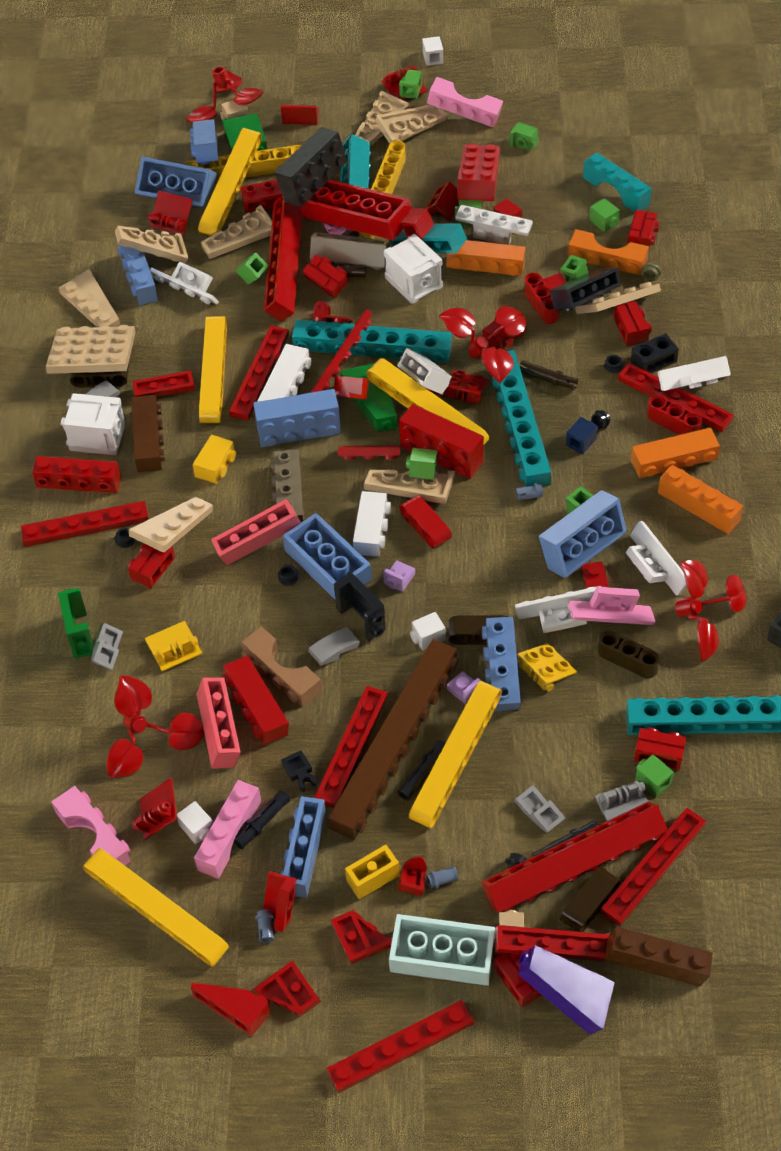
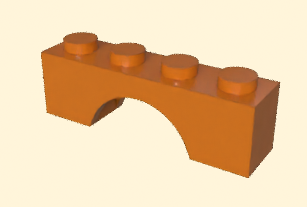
M575 229L568 247V258L570 255L586 259L589 264L602 267H617L619 271L641 276L642 267L648 260L649 246L630 242L622 248L610 249L598 244L594 238V233Z

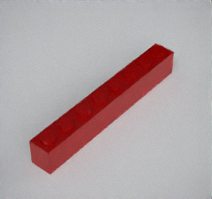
M283 196L274 202L268 259L269 267L267 270L264 312L280 322L291 317L295 312L297 271L299 268L298 258L300 255L299 245L301 242L300 233L302 229L300 207L284 202Z
M648 801L481 881V884L493 910L498 913L513 910L516 904L530 902L535 899V895L541 892H550L557 888L556 885L564 881L570 882L578 878V874L584 871L596 870L599 864L618 859L620 857L619 854L623 852L637 850L641 847L640 844L661 838V834L667 832L668 829L659 806Z

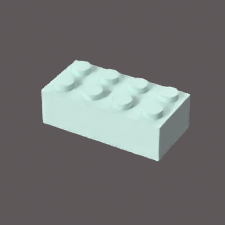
M397 914L389 956L390 972L489 986L495 944V927Z

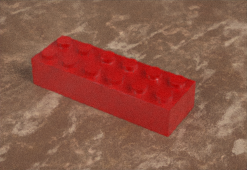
M329 180L300 207L303 218L394 241L403 230L400 222L412 210L408 198Z

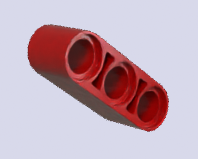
M535 272L528 273L524 280L525 296L545 323H556L559 320V309L553 308L550 294L551 289L540 274Z
M653 395L649 398L647 417L651 421L678 435L701 430L702 417L698 413L662 395Z
M416 495L399 505L402 516L432 549L452 538L449 527L421 496Z

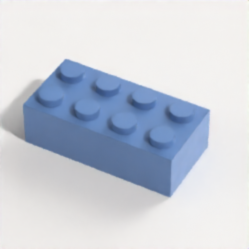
M141 157L134 193L142 197L157 199L158 190L191 198L193 199L191 206L206 209L213 194L218 173L210 169Z
M335 389L253 402L261 447L341 434L339 407Z
M601 490L539 535L547 568L566 578L624 535L627 529L620 500Z
M317 513L283 535L285 552L334 599V583L348 573L352 572L364 585L372 580L371 564Z

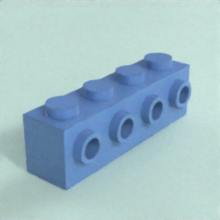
M214 119L193 122V128H190L192 157H196V162L201 164H209L212 161L219 160Z
M122 245L118 246L120 258L123 257L121 261L124 271L128 270L126 272L128 283H132L130 285L132 295L137 297L139 306L157 302L155 284L144 252Z
M513 617L486 618V626H482V639H487V647H483L484 661L489 662V669H485L486 682H490V685L502 690L501 698L494 711L520 710L521 702Z
M301 796L299 807H296L294 811L295 824L294 828L290 829L289 849L285 850L284 871L281 870L280 874L297 879L295 896L308 897L326 816L324 799Z

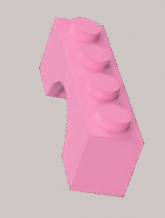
M436 77L429 91L427 104L494 128L500 115L503 101L488 95L480 99L465 98L456 92L453 82Z
M237 780L194 857L197 871L217 879L220 878L230 860L231 848L239 829L245 821L253 818L261 803L258 787Z
M76 786L51 801L55 813L68 829L86 827L97 834L95 844L90 850L91 855L98 848H101L123 865L131 862L128 855L130 848L123 839L120 841L117 839V832L110 823L105 824L101 811L97 807L93 809L90 805L91 800L85 791L80 793Z

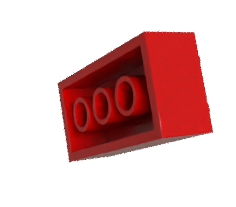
M468 144L463 146L457 181V200L495 201L500 167V146L492 144L486 146Z
M414 404L400 418V445L405 450L411 452L413 448L438 450L437 464L470 479L483 464V435Z

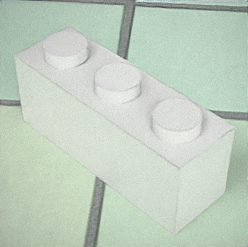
M407 348L397 365L423 387L443 394L444 390L448 387L452 377L426 356Z
M365 491L361 493L353 538V548L360 555L379 557L380 549L385 547L383 531L388 529L386 514L390 515L391 502H387V493Z

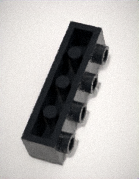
M598 268L551 289L550 294L553 308L562 309L563 312L571 311L576 306L584 305L589 300L598 298L602 294L610 293L611 290L621 286L618 268Z

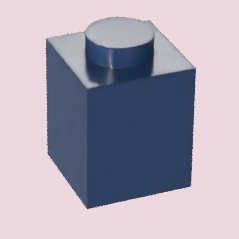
M580 417L567 431L566 446L584 454L596 441L598 426Z

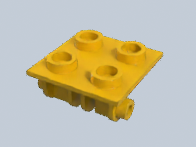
M185 621L145 638L162 672L203 654L198 646L199 642L196 636L192 635Z
M548 643L517 654L519 657L518 662L520 663L519 667L529 677H533L532 679L535 682L538 681L537 684L548 692L554 688L553 682L577 673L570 663Z

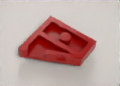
M354 910L331 919L334 931L351 965L391 948L392 938L389 936L387 938L377 930L376 926L363 920L362 916Z
M293 960L253 988L256 993L262 994L267 1000L300 1017L321 1002Z

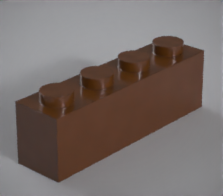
M156 395L132 397L134 460L137 473L162 470V461H165L164 449H161V446H164L163 433L160 434V430H163L162 418H159V415H162L161 403H157Z
M616 926L608 937L604 961L701 987L710 977L713 953Z

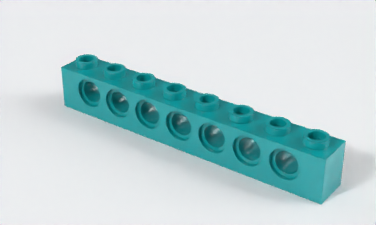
M296 319L292 334L293 345L307 348L311 352L336 354L355 324ZM369 326L366 331L362 329L359 335L362 338L356 346L352 345L349 349L352 352L350 355L401 359L407 348L426 356L432 362L449 363L452 349V333Z
M515 350L507 351L513 358V368L501 383L492 377L493 388L498 390L496 396L498 404H502V419L507 421L505 422L506 433L511 435L509 440L511 450H515V464L520 466L519 478L521 482L524 481L525 487L534 486V483L548 486L551 485V470Z
M781 696L627 699V734L639 735L640 728L646 729L649 727L667 734L670 732L679 734L781 732Z

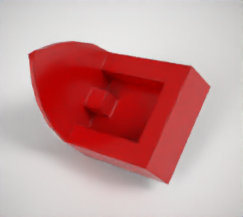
M422 856L413 857L404 863L400 870L398 890L422 896L427 870L426 862Z

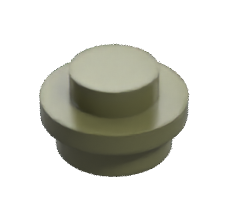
M646 263L641 270L643 277L649 281L656 280L661 274L660 267L655 263Z

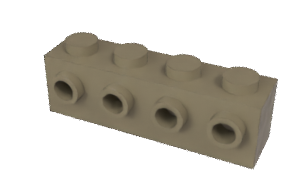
M315 232L311 236L310 259L317 254L321 258L322 256L327 257L336 265L349 263L356 266H371L372 269L379 270L386 266L384 250L389 248V241Z
M299 449L274 451V460H270L271 472H275V476H271L272 489L276 488V492H272L273 505L287 499L302 523L304 521Z

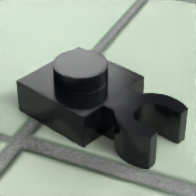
M302 750L281 759V764L290 780L293 782L298 779V786L301 792H305V782H311L313 787L316 786V779L310 774L312 767Z

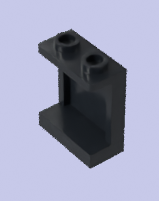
M352 572L335 582L336 609L342 614L352 607L365 621V633L368 641L381 636L386 630L384 604Z

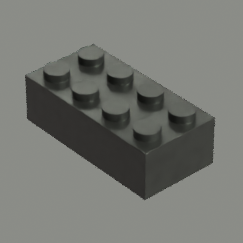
M321 127L274 172L284 202L302 207L347 163L337 131Z

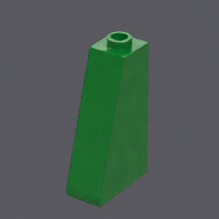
M375 363L340 370V376L368 379L366 372ZM369 380L367 399H351L377 433L397 429V416L390 395Z

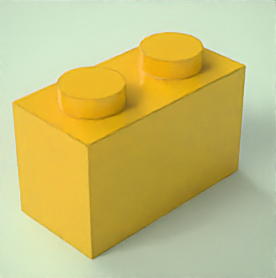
M211 435L193 463L195 477L218 484L221 477L225 476L229 464L235 460L236 451L233 441Z
M384 845L346 867V882L360 900L399 877V862L388 846Z

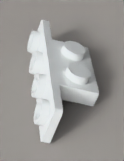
M461 205L456 214L457 221L473 224V238L498 244L509 245L511 233L527 236L533 224L532 220Z
M180 261L172 276L152 267L150 269V272L155 275L154 279L160 283L166 281L170 287L178 291L181 288L185 290L184 293L193 298L196 295L200 297L202 302L208 305L210 303L217 305L219 302L214 296L206 293L213 278L204 272Z
M726 356L658 371L662 391L687 385L692 389L702 386L701 382L705 381L706 385L717 383L718 378L730 376L731 374Z
M639 521L630 534V537L637 546H630L626 554L649 583L665 581L676 596L681 595L687 587L683 571L643 521Z
M596 587L515 604L517 617L521 620L540 616L543 633L587 624L586 621L572 619L568 604L569 601L590 602Z

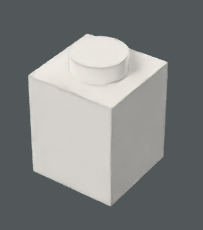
M440 37L422 39L426 66L444 64L443 47Z
M433 612L412 622L410 636L415 644L418 643L420 648L425 650L432 639L440 642L446 640V628L437 613Z
M194 801L177 814L178 824L196 845L204 841L213 825V821L197 802Z

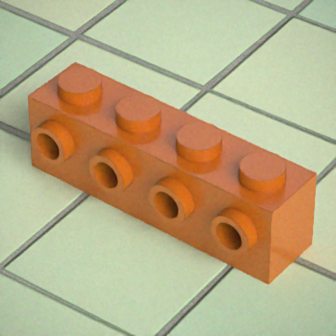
M466 240L457 254L447 253L446 268L522 276L526 247Z
M707 428L632 446L631 461L639 478L650 477L665 472L671 465L677 468H684L704 462H712L718 459L720 445L712 429Z
M671 465L660 477L658 494L721 531L729 534L740 522L743 505L722 494L719 490L703 483L700 479L689 475L683 469Z

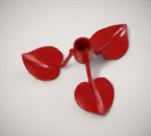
M216 67L212 70L214 82H212V107H198L185 119L193 123L215 118L217 115L215 110L216 92L232 90L236 95L234 102L238 105H247L263 95V91L252 87L244 88L240 92L236 91V88L243 82L242 78L231 73L229 70L226 71L225 67Z
M503 306L499 308L495 313V320L500 326L486 339L484 337L475 338V329L472 326L476 321L468 310L450 308L439 315L447 329L456 337L466 338L471 334V339L469 340L471 345L468 347V354L474 359L482 357L487 370L501 383L513 368V358L504 349L496 350L494 346L488 348V342L502 329L510 337L520 335L526 327L525 316L512 307Z
M688 560L679 563L684 573L686 586L691 596L677 600L675 611L679 617L688 616L689 620L695 619L699 621L697 624V638L702 662L710 658L717 651L719 645V637L715 625L709 624L706 618L696 616L702 611V605L729 600L730 609L734 612H740L746 606L747 596L740 577L731 575L725 583L728 596L706 601L696 599L705 593L704 587L708 584V575L701 562Z
M120 675L115 692L114 705L116 710L124 715L123 724L129 729L127 733L130 735L131 743L127 739L121 738L111 746L106 762L108 777L129 776L141 767L143 752L140 748L134 746L136 744L134 733H141L146 727H150L170 734L168 739L169 745L176 750L183 751L194 747L201 741L204 736L203 725L195 715L187 712L179 713L172 719L170 723L171 730L147 722L140 714L141 710L148 708L152 702L151 690L144 682L135 677Z

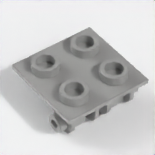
M638 781L595 796L606 821L648 802L643 792L645 791V785L643 782Z

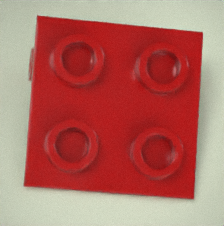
M409 66L404 68V70L400 69V73L397 70L383 77L381 83L390 95L403 101L409 99L400 97L399 82L400 80L402 81L403 76H406L407 70L418 71L416 66ZM423 83L419 95L428 92Z
M158 190L154 211L152 214L149 213L147 217L151 223L150 227L179 233L184 236L193 199Z
M322 301L316 302L314 314H309V316L314 317V321L329 322V319H334L335 323L348 324V321H354V319L349 317L330 316V305Z
M453 370L449 374L452 377L443 394L445 397L459 400L462 392V401L466 399V402L472 404L480 403L482 399L480 394L491 380L486 379L482 375L466 374L463 370Z
M169 778L140 798L141 816L134 819L132 827L135 831L143 832L144 840H147L177 819L172 778Z

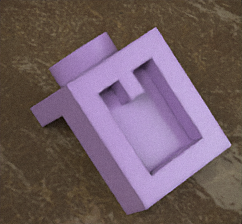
M396 560L390 570H384V584L391 589L403 592L415 575V568Z
M462 671L447 684V690L466 705L476 685L482 680L477 678L474 681Z

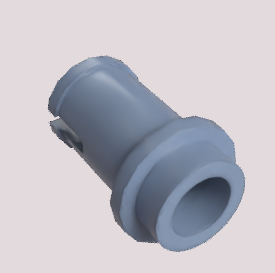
M534 483V486L516 488V493L520 494L517 495L518 501L532 498L539 500V497H543L541 484L537 485V483Z
M454 866L436 872L431 870L430 874L426 875L429 887L438 889L440 885L458 881L459 879Z
M260 910L257 912V916H255V921L258 922L260 943H270L275 940L272 924L274 915L270 910Z

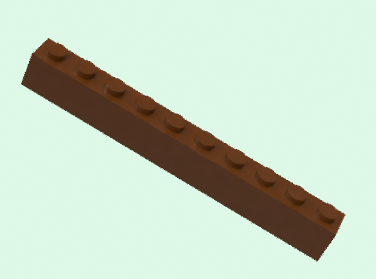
M432 639L328 817L331 830L353 840L356 839L358 833H363L367 825L366 819L369 814L375 812L380 795L383 796L386 793L390 777L396 775L399 768L398 763L401 758L404 759L407 756L410 742L412 740L415 741L419 734V726L422 722L425 723L430 713L429 709L431 705L437 703L440 695L439 691L442 687H446L451 670L455 671L459 663L457 648Z

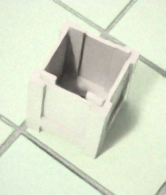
M416 234L408 236V239L384 250V257L386 258L385 279L411 304H414L418 299L434 290H439L443 287V281L441 280L442 259Z
M73 393L71 399H68L67 402L69 409L66 418L62 417L60 423L66 432V445L69 446V450L117 455L121 438L126 428L121 399Z

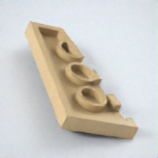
M381 91L378 100H375L371 112H368L365 122H362L355 136L370 142L371 147L384 135L375 122L376 116L410 109V103Z
M425 105L377 115L375 122L390 144L393 141H403L445 121L447 114L441 108Z
M260 205L252 214H245L241 221L229 224L228 229L225 231H218L202 241V249L208 258L212 259L271 236L272 220Z
M117 226L115 230L118 244L124 247L134 248L140 252L154 254L157 257H164L174 262L180 261L185 264L188 260L182 235L179 233H175L174 236L164 231L161 234H156L153 230L147 229L145 232H141L138 228Z
M89 269L58 288L59 293L96 327L104 325L117 327L120 325L119 318Z
M651 281L639 284L640 288L637 289L634 286L624 289L623 293L614 292L608 294L606 298L598 297L592 299V302L576 306V313L598 312L660 292V284L652 285Z
M369 470L364 482V490L408 498L419 495L425 501L446 504L455 478V471H448V474H437L436 471L434 479L409 477L410 470L405 473H398L397 470Z
M194 497L129 529V536L161 552H166L213 511V504Z

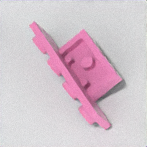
M596 587L590 602L569 601L568 604L573 620L654 625L655 623L650 606L636 605L640 597L637 589Z

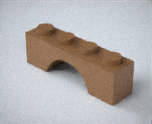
M262 626L241 642L243 648L242 655L244 657L249 656L259 672L271 678L276 688H282L293 703L297 702L303 708L322 692L321 679L307 666L291 669L283 667L275 661V656L278 652L276 639Z

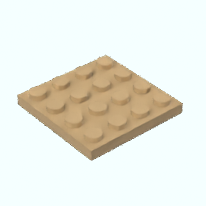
M104 325L94 328L83 326L80 328L62 327L57 329L46 364L47 374L127 371L135 337V326L120 325L118 327H109Z

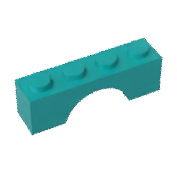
M597 152L584 161L583 178L596 187L602 182L611 184L619 192L623 205L634 212L636 210H643L650 205L652 190L650 186Z

